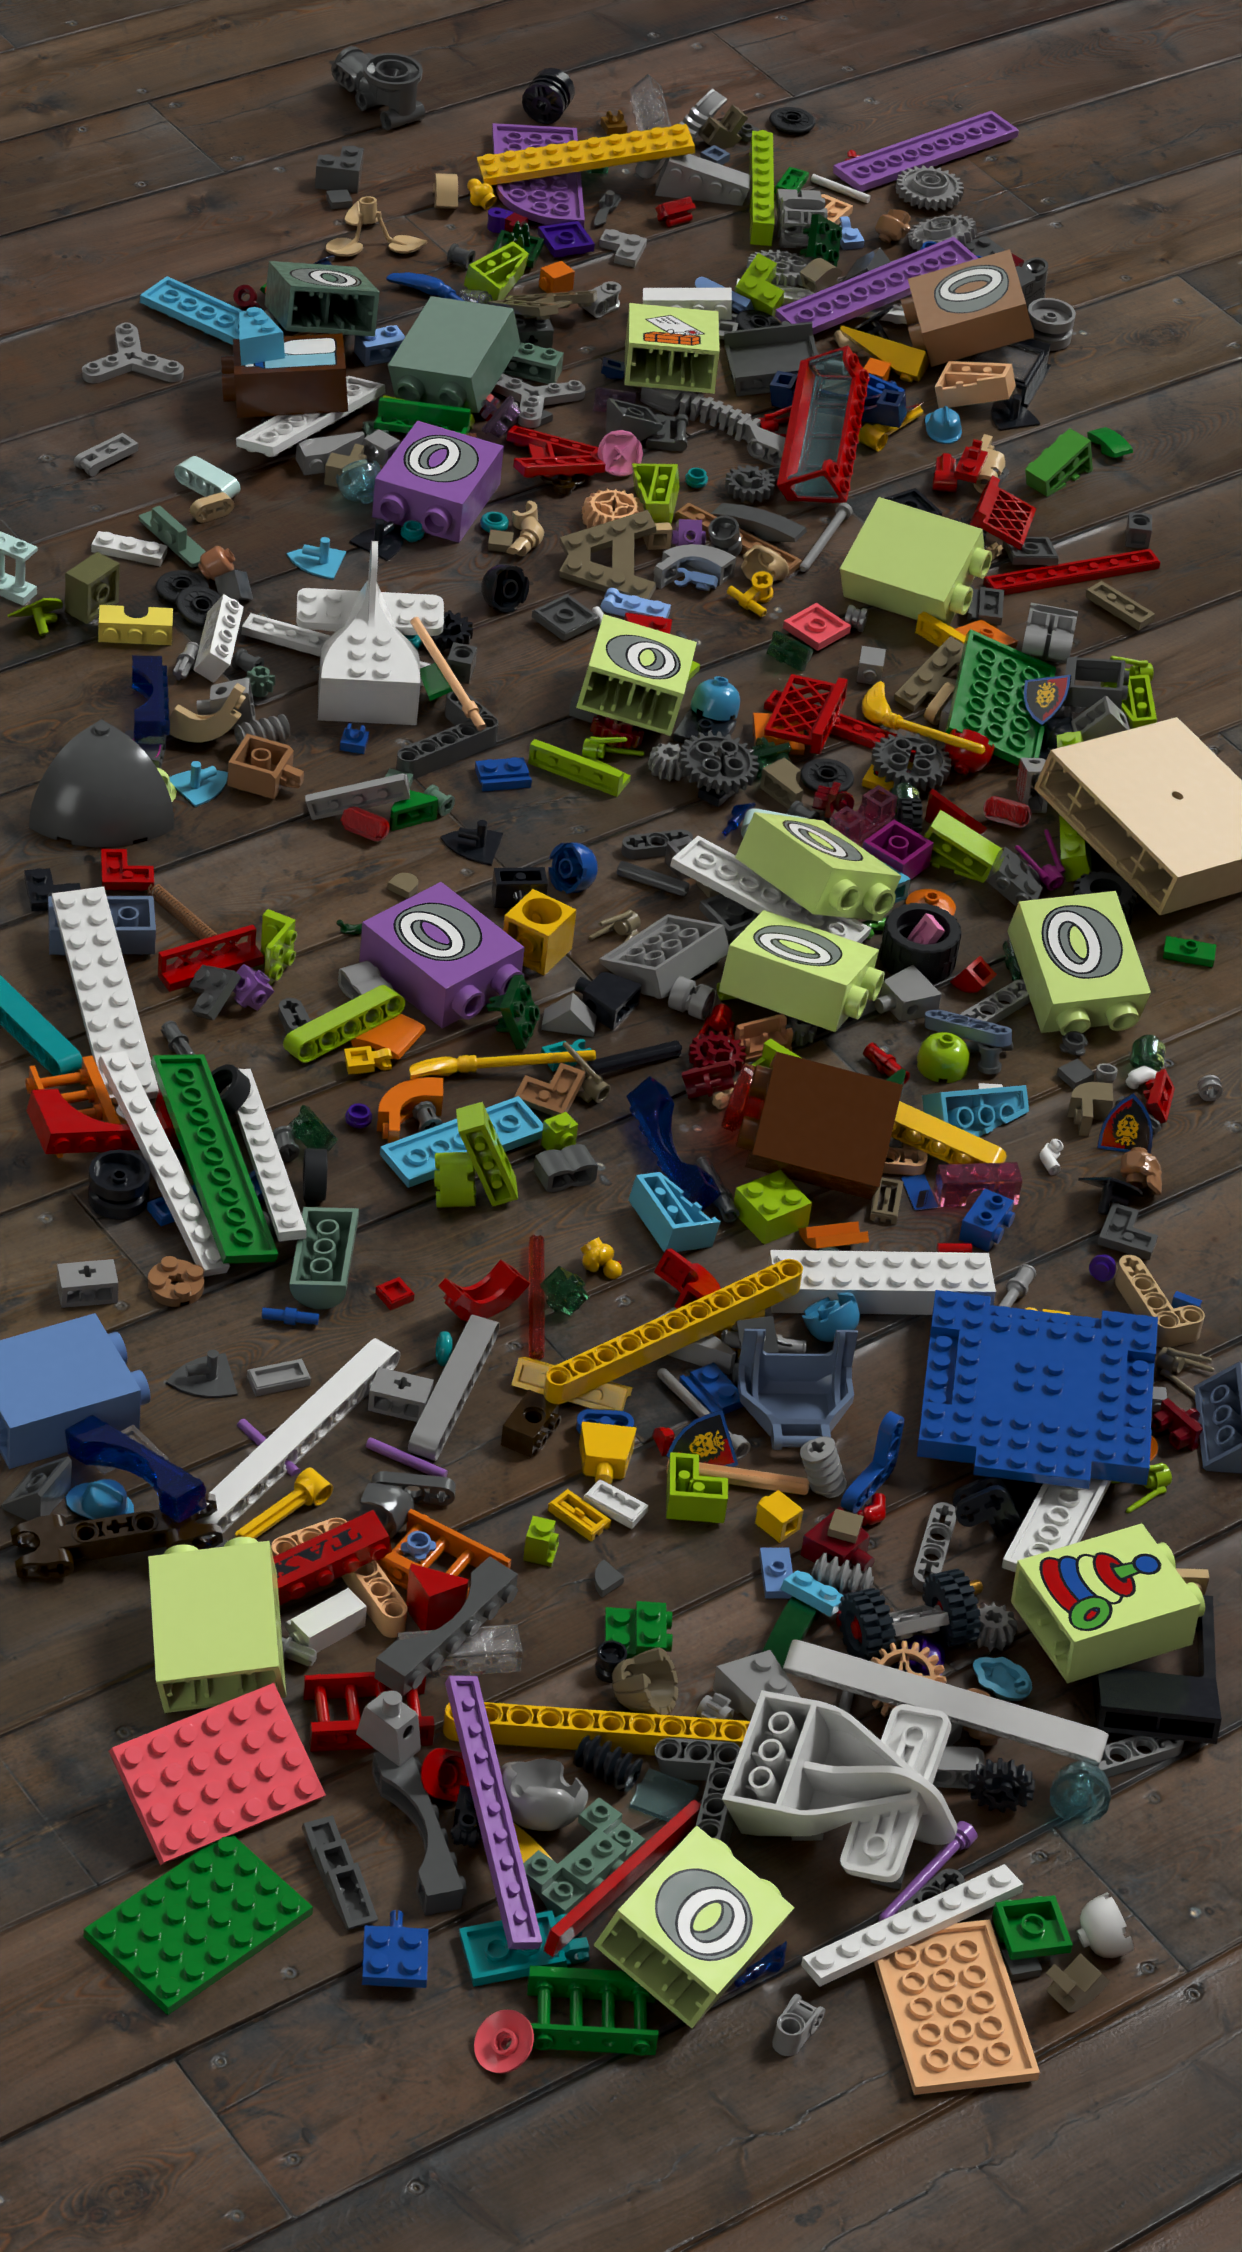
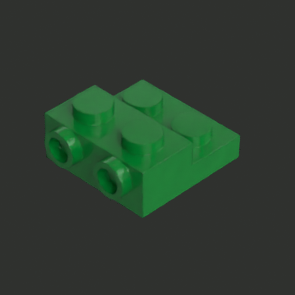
M637 1601L636 1609L606 1607L605 1641L611 1640L622 1643L627 1649V1659L659 1647L666 1652L672 1651L673 1635L667 1634V1629L672 1627V1611H666V1603Z
M1055 1895L995 1902L992 1921L1000 1943L1004 1942L1010 1960L1071 1953L1073 1944Z

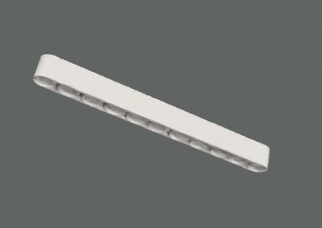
M376 1338L372 1339L210 1492V1494H214L216 1497L217 1511L208 1517L197 1520V1523L221 1526L222 1533H224L287 1472V1469H285L286 1459L296 1464L369 1394L378 1367L390 1370L396 1368L400 1360V1352ZM200 1503L196 1505V1507L209 1505V1503Z
M792 1640L783 1667L784 1671L792 1675L895 1706L906 1704L945 1712L952 1723L1090 1764H1100L1109 1736L1108 1733L1094 1727L800 1640Z

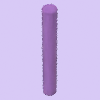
M241 1419L237 1423V1427L258 1446L266 1440L246 1419ZM286 1459L285 1469H287V1473L290 1476L301 1472L292 1461Z
M370 1437L366 1443V1448L425 1474L447 1477L448 1470Z

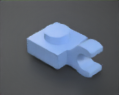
M848 216L839 217L842 227V239L840 240L842 249L863 248L865 241L858 228H851Z
M685 568L677 569L678 573L685 574L683 581L675 580L674 582L679 587H685L689 583L696 584L695 588L709 591L710 588L716 589L718 578L714 575L695 571L691 572Z

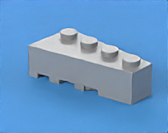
M691 154L668 157L656 181L655 196L680 199L689 196L692 200L742 206L750 189L751 175Z
M771 1650L716 1667L713 1691L732 1700L730 1707L737 1714L741 1712L749 1721H751L761 1690L800 1697Z

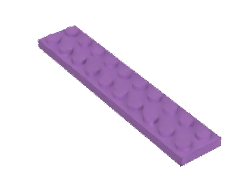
M989 111L838 163L833 166V173L855 190L864 192L897 180L898 174L901 175V171H907V168L914 170V166L922 168V165L926 168L934 167L1018 137L1019 130L995 112Z
M951 237L777 308L775 316L781 322L788 321L790 324L812 322L814 335L911 295L908 283L909 278L978 259V257L955 237Z

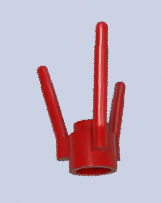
M792 406L774 413L765 414L763 418H758L761 420L760 428L773 433L778 431V424L789 422L790 417L776 419L775 417L790 412ZM775 433L786 438V434Z
M725 1004L716 1005L712 1009L711 1016L706 1018L705 1024L696 1038L699 1039L700 1033L705 1034L709 1027L716 1031L726 1029L727 1035H733L735 1024L731 1021L732 1010Z

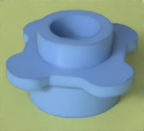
M422 1531L410 1533L407 1537V1542L401 1544V1551L409 1553L417 1561H424L426 1555L436 1549V1543L431 1540L427 1533Z

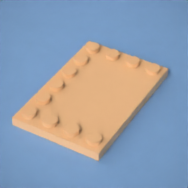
M990 1919L955 1923L874 1961L914 2095L1037 2081L1039 2079L1040 2071Z

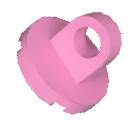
M624 430L611 431L605 435L599 444L597 452L598 458L606 464L605 471L610 475L618 477L632 474V463L641 464L643 457L640 441L637 440L634 434Z

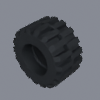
M1092 871L1089 874L1081 875V878L1076 880L1072 896L1116 891L1127 925L1131 924L1137 894L1132 886L1121 876L1115 875L1116 873Z

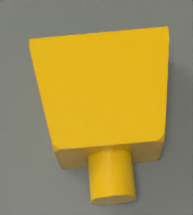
M582 1421L579 1448L583 1474L595 1477V1482L601 1479L608 1484H611L613 1479H623L634 1450L636 1427Z

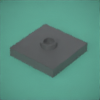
M1026 537L1020 550L1003 541V546L1012 565H1058L1059 557L1048 537Z
M568 594L532 611V618L563 641L598 625L600 621L599 616Z

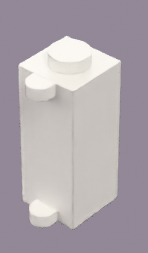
M347 1588L285 1622V1628L290 1633L289 1637L294 1638V1642L315 1649L318 1653L365 1627L367 1606Z

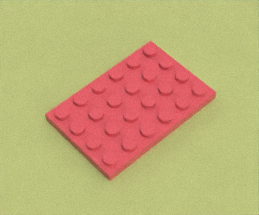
M274 1683L112 1747L109 1750L160 1866L202 1849L223 1837L238 1834L322 1799L326 1795Z

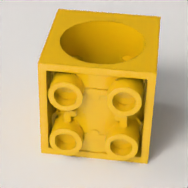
M532 889L505 914L503 931L525 947L523 966L545 976L572 949L577 909Z

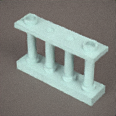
M0 531V596L24 606L37 594V586L25 581V561L38 551V547ZM5 555L16 559L15 577L5 573Z

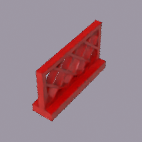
M992 475L981 493L969 525L981 528L1020 550L1025 542L1036 508L999 488L1000 479Z
M791 674L764 729V735L811 745V753L821 754L846 700L848 679L838 677L835 684ZM794 684L803 685L805 687L796 689L794 687ZM818 690H826L829 692L820 694ZM808 693H811L813 695L812 697L806 699L802 696ZM796 697L798 701L790 703L787 699ZM818 702L822 705L816 708L811 706V704ZM805 707L806 710L798 712L796 709ZM787 711L792 714L785 717L781 715V713ZM813 716L815 720L807 722L804 718ZM798 721L800 724L791 726L789 723ZM783 725L785 729L780 730L773 727ZM806 730L809 736L798 734L797 732Z

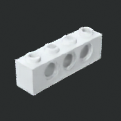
M225 594L207 612L194 666L195 672L213 683L231 664L244 608L235 599H231Z

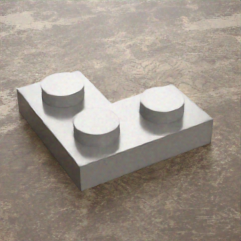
M605 229L599 241V247L617 251L614 256V263L635 268L647 244V238L636 234L622 233L615 229Z

